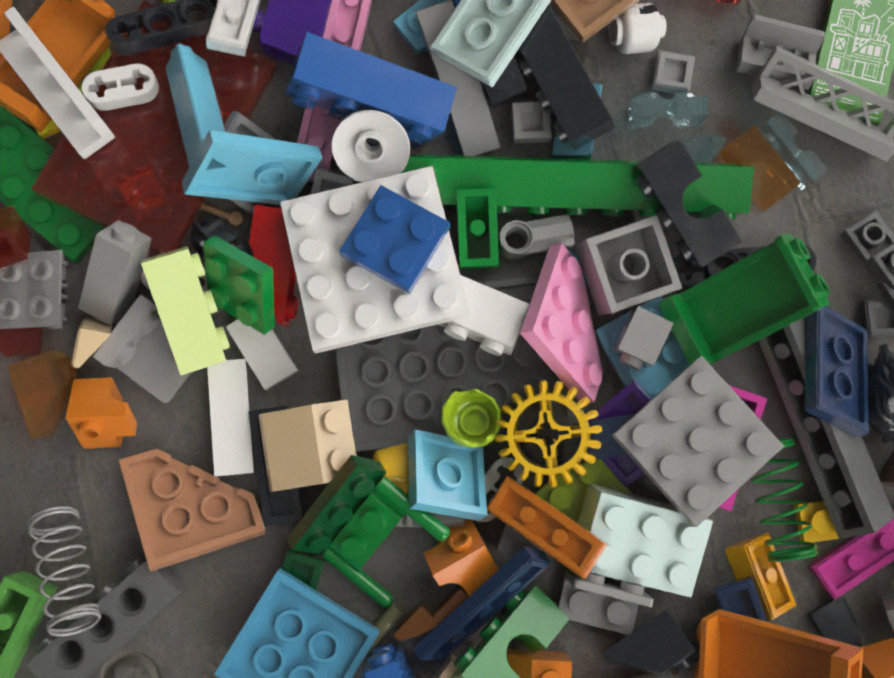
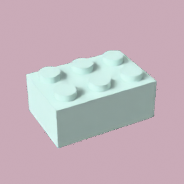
M588 483L577 523L608 544L590 573L692 597L713 521L706 518L698 527H692L673 504Z

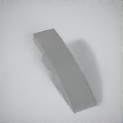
M452 0L416 11V15L436 80L457 87L449 117L453 122L463 156H476L500 148L480 80L434 55L429 49L455 10Z

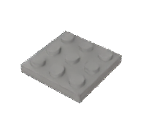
M703 356L698 357L611 435L692 527H698L784 447Z

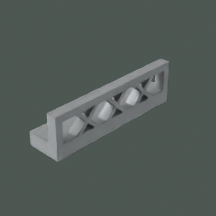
M775 46L751 84L753 100L888 162L894 154V117L885 129H881L871 124L869 114L882 110L894 113V101ZM781 60L794 66L796 77L778 81L769 75L778 61ZM799 69L807 73L800 75ZM818 78L828 83L829 92L814 97L806 94L803 83ZM799 85L800 90L795 89L792 86ZM833 85H835V86H837V87H839V88H841V89L834 90V89H833ZM851 94L861 98L862 108L848 112L838 109L837 98ZM832 100L833 106L826 102ZM866 100L873 104L867 106ZM865 116V121L858 117Z

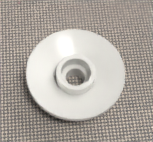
M362 110L350 114L337 126L332 139V153L339 168L350 178H354L355 181L362 183L402 173L409 160L410 141L403 126L390 115L375 110ZM366 139H376L379 141L380 144L377 146H370L366 142Z

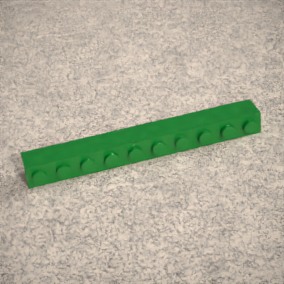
M410 154L408 163L402 173L433 166L442 204L452 205V210L458 211L457 190L496 188L498 213L512 212V206L527 207V212L534 214H547L550 208H564V213L571 215L587 214V209H602V215L623 216L624 210H639L640 216L653 217L656 216L655 210L660 208L653 195L646 198L635 181V178L640 175L635 165L641 161ZM694 162L702 177L691 183L683 194V207L687 213H700L713 204L723 209L728 219H737V213H750L754 167L736 163Z

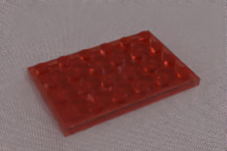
M143 0L137 11L154 7L155 5ZM163 20L156 21L151 25V28L157 31H165L171 27L169 22ZM141 27V34L143 35L145 30L144 27ZM126 33L122 35L123 39L129 38ZM207 34L134 55L123 56L112 52L102 70L131 64L146 65L153 71L159 84V91L156 97L144 104L100 111L93 108L116 138L84 160L66 136L63 135L34 183L32 190L36 194L105 227L118 220L130 224L141 233L152 238L149 248L161 254L177 250L206 197L186 195L182 186V180L189 169V164L165 69L171 57V51L177 44H182L190 47L195 54L207 62L223 125L232 111H237L247 119H250L277 70L276 62L249 49H246L244 57L207 49ZM143 77L137 78V84L134 86L136 90H141L145 80ZM106 85L99 86V92L96 93L98 97L105 96Z

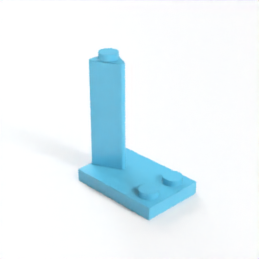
M177 44L171 51V57L165 69L189 164V169L182 180L184 194L281 205V201L297 198L322 160L319 146L225 132L207 62L195 54L190 47Z

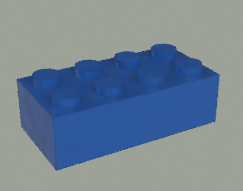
M306 32L297 52L285 95L292 97V102L300 107L314 109L317 106L329 110V116L340 121L350 114L362 110H375L386 113L403 126L408 135L410 145L420 147L422 143L426 145L445 131L457 87Z

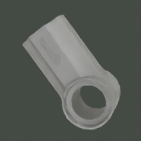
M569 214L528 222L513 220L502 228L499 236L500 253L505 259L510 261H520L527 256L547 253L550 246L563 243L567 249L575 247L574 230ZM511 234H519L525 239L526 245L520 249H514L506 243L505 239Z

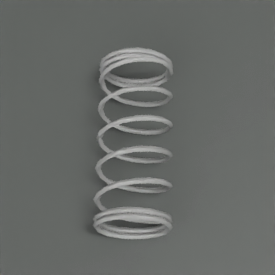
M57 506L35 513L27 522L28 534L31 538L37 540L33 544L31 552L35 557L41 559L35 568L37 575L44 578L39 586V592L41 595L49 598L42 609L46 616L51 617L46 624V631L48 634L56 637L84 632L94 627L101 619L100 611L98 610L99 606L94 603L72 607L58 615H51L47 611V606L53 599L69 600L79 598L91 593L95 588L93 584L89 583L77 584L67 587L53 596L47 595L43 590L47 580L74 579L86 574L91 568L88 564H73L54 571L48 576L41 574L39 570L40 564L44 560L50 562L70 560L82 555L87 549L84 545L73 544L53 550L44 557L36 552V545L39 542H63L80 535L83 529L75 526L80 518L79 512L68 506ZM58 513H71L75 515L70 522L55 528H33L37 521L48 515ZM69 529L79 530L74 535L65 538L44 539L49 535L62 533ZM70 548L83 549L71 556L48 558L55 553ZM78 567L87 568L86 570L74 575L65 577H53L69 569ZM91 587L89 590L76 595L59 596L73 589ZM96 615L90 621L75 627L65 629L51 628L63 620Z

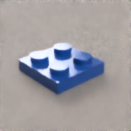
M380 185L339 252L345 259L410 294L450 229V222Z

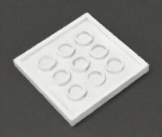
M433 166L281 201L314 353L470 316L449 230L410 294L345 259L339 252L380 185L446 220Z

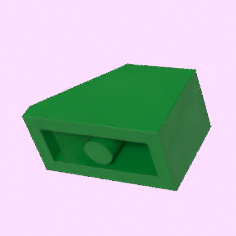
M496 188L457 190L459 261L461 270L500 269Z

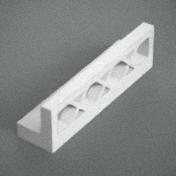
M12 7L4 12L16 30L0 40V52L76 151L85 160L116 137L17 10Z

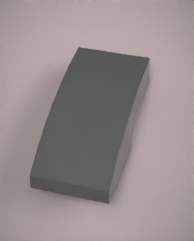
M875 211L844 230L841 235L864 264L893 290L894 234L879 213Z

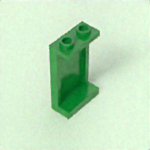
M782 234L776 237L773 243L683 293L670 296L658 303L666 320L674 323L671 330L689 364L698 357L703 356L711 365L830 305L826 297L830 295L829 288L823 277L819 273L814 275L807 262L810 259L809 251L800 238L794 239L792 234Z

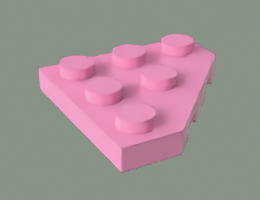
M559 243L549 247L520 334L568 389L571 387L578 389L575 396L578 401L588 397L590 399L589 403H594L599 385L602 382L603 369L583 271L578 260L571 255L563 243Z

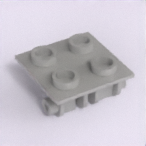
M62 250L0 255V329L36 327L63 329V322H67V317H65V303H61V300H67L68 295L61 294V290L68 288V284L62 282L66 281V267L69 266V262L65 261V254H62Z

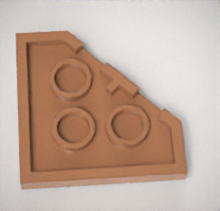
M159 449L119 460L150 572L265 534V527L254 494L241 488L236 489L206 471L193 465L190 467L171 458L170 454Z

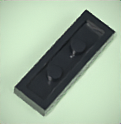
M288 405L248 411L264 526L299 521L304 517L300 487L270 492L258 416L263 413L289 409Z

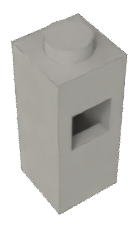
M120 220L97 233L78 308L109 326H112L121 319L134 303L143 272L141 260L147 258L152 238L141 233L134 226L123 223Z

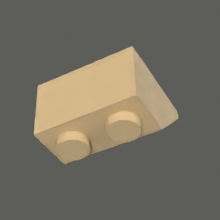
M348 400L312 404L258 415L270 492L329 483L350 455L356 456Z

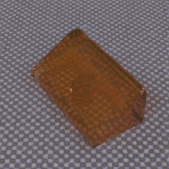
M752 126L718 154L725 163L746 164L754 167L751 196L763 211H766L801 184L756 126Z

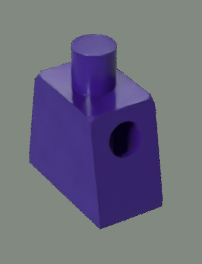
M269 0L266 11L258 9L252 31L260 33L259 43L264 53L293 66L306 32L323 37L332 0Z

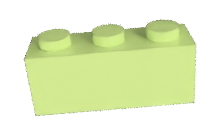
M186 246L141 260L142 268L180 375L226 361L223 350L230 348L223 326L218 328L214 326L211 314L218 312L211 290L202 291L198 277L204 276L205 272L199 254L190 255L189 249Z

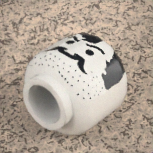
M652 3L635 4L608 24L610 43L612 46H616L622 54L651 52L658 46L660 38H663L666 33L665 17L659 14L658 9Z

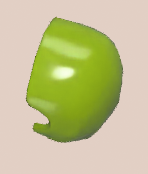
M477 388L453 392L442 406L441 423L448 438L459 446L465 448L486 446L493 442L501 429L498 424L496 425V421L502 419V411L493 397Z

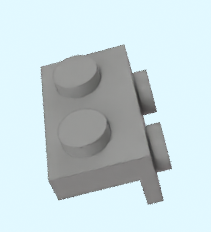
M752 15L739 43L736 72L756 77L775 46L816 64V53L824 40V32L760 15ZM779 60L769 76L778 81H783L796 77L794 66ZM799 69L800 75L807 73ZM814 80L803 83L804 89L809 90Z

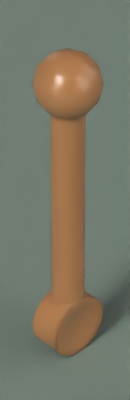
M173 190L170 193V200L174 204L185 203L229 220L230 224L234 227H240L244 223V217L238 211L226 212L184 196L181 190Z

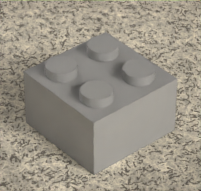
M657 215L575 244V249L598 316L611 314L682 289Z

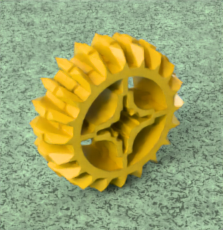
M540 381L539 394L535 393L532 385H525L524 389L528 398L524 400L520 394L513 393L511 397L518 405L516 409L509 405H503L501 408L504 413L511 416L510 420L501 419L496 421V425L507 428V434H499L495 437L496 442L508 441L509 448L499 451L500 457H506L513 454L515 459L508 464L507 468L512 471L521 464L524 467L519 476L522 481H525L530 473L534 472L536 473L534 478L535 486H541L544 475H548L550 487H557L558 474H562L566 484H570L573 482L570 469L574 468L581 476L587 472L580 463L582 458L592 464L596 461V457L588 453L587 449L588 447L594 449L601 448L602 443L598 440H591L590 433L602 432V426L595 425L590 427L588 420L596 418L599 414L597 410L590 411L587 414L582 410L590 402L588 397L582 398L578 403L573 401L578 392V389L575 387H571L567 395L564 396L561 395L563 383L559 381L555 383L553 393H549L547 381ZM551 400L562 403L572 410L580 425L566 426L558 423L555 419L554 410H552ZM539 402L540 411L537 425L532 429L518 431V425L527 409ZM547 419L551 429L569 431L568 434L559 435V438H553L555 444L551 446L547 444L546 438L529 436V434L538 433L539 429H545L543 424L547 422ZM581 437L580 446L573 458L564 464L558 465L557 456L560 442L567 438ZM519 442H534L542 449L546 466L529 459L521 449Z

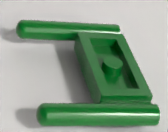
M386 476L379 482L321 556L383 608H387L392 604L393 595L361 568L402 517L407 514L438 541L446 540L450 534L449 528L431 513L409 509V495Z

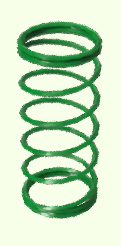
M793 438L779 440L784 445L783 448L795 444ZM770 459L767 463L793 464L751 478L750 481L752 483H797L798 485L759 497L755 502L757 504H803V506L761 519L759 523L765 525L800 524L807 525L808 527L766 540L764 542L765 545L806 546L767 553V560L769 562H784L814 557L819 553L817 551L818 547L814 543L780 541L809 531L813 527L810 522L796 520L771 521L804 510L808 503L801 500H765L794 491L802 487L804 483L794 479L758 480L797 466L799 461L795 459Z

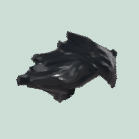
M881 344L879 346V353L874 359V365L868 362L869 425L876 433L883 437L882 441L884 443L894 441V354L888 349L887 344Z

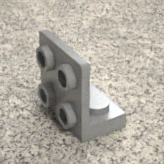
M142 294L139 295L113 329L111 335L93 356L104 366L119 369L163 403L171 401L192 373L180 375L153 299Z
M565 569L557 607L570 618L569 620L629 635L634 629L639 604L652 607L654 599L644 592L645 587L642 585L618 579L611 581L605 579V576L589 573L585 579L573 571Z

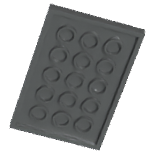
M540 275L479 283L530 304ZM438 324L336 348L341 400H348L356 452L408 444V435L415 429L447 436L441 423L442 406L450 394L455 391L461 392L477 388L493 397L502 411L503 405H509L514 409L518 406L512 400L511 395L513 393L520 394L524 400L528 398L524 389L525 385H532L535 393L539 394L540 381H547L549 393H553L555 383L562 381L521 334L511 356L506 353H502L501 356L488 353L480 348V342L468 337L465 341L453 338L444 332L445 327ZM563 383L561 395L566 396L569 389ZM551 400L552 410H554L555 419L558 423L562 425L576 423L575 414L572 410L562 403ZM539 402L531 406L523 414L518 425V431L532 429L537 425L540 411ZM502 411V419L509 421L511 416ZM548 419L543 424V427H551ZM501 427L499 433H506L507 428Z

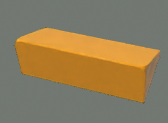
M768 532L733 544L725 549V553L736 580L748 576L752 577L767 620H774L797 605L781 563L769 562L767 560V553L776 551L774 545L764 544L766 540L771 539Z

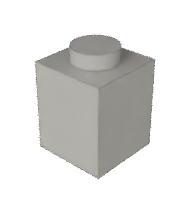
M638 306L631 311L612 352L620 355L619 362L632 369L640 371L642 366L645 368L652 367L674 323Z

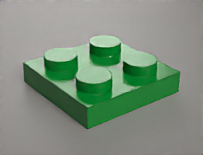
M215 235L204 241L207 289L211 290L217 309H222L240 320L244 325L252 327L263 335L275 328L273 268Z

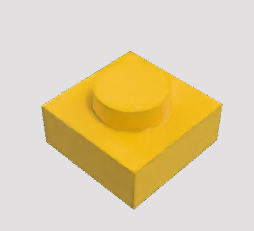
M823 500L807 502L808 506L804 510L795 513L796 521H806L813 525L809 531L799 535V541L818 542L839 539ZM794 504V509L803 506V504ZM797 524L798 531L808 527L807 525Z

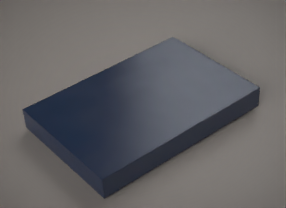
M826 306L806 317L805 411L855 437L868 435L867 330Z

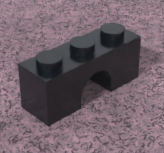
M673 140L635 165L640 174L635 178L637 185L646 198L651 195L655 198L660 207L655 210V213L666 230L673 228L680 240L675 242V246L686 262L692 259L702 268L742 243L723 209L713 204L696 214H689L685 211L682 202L683 194L691 183L702 177V174L682 142Z

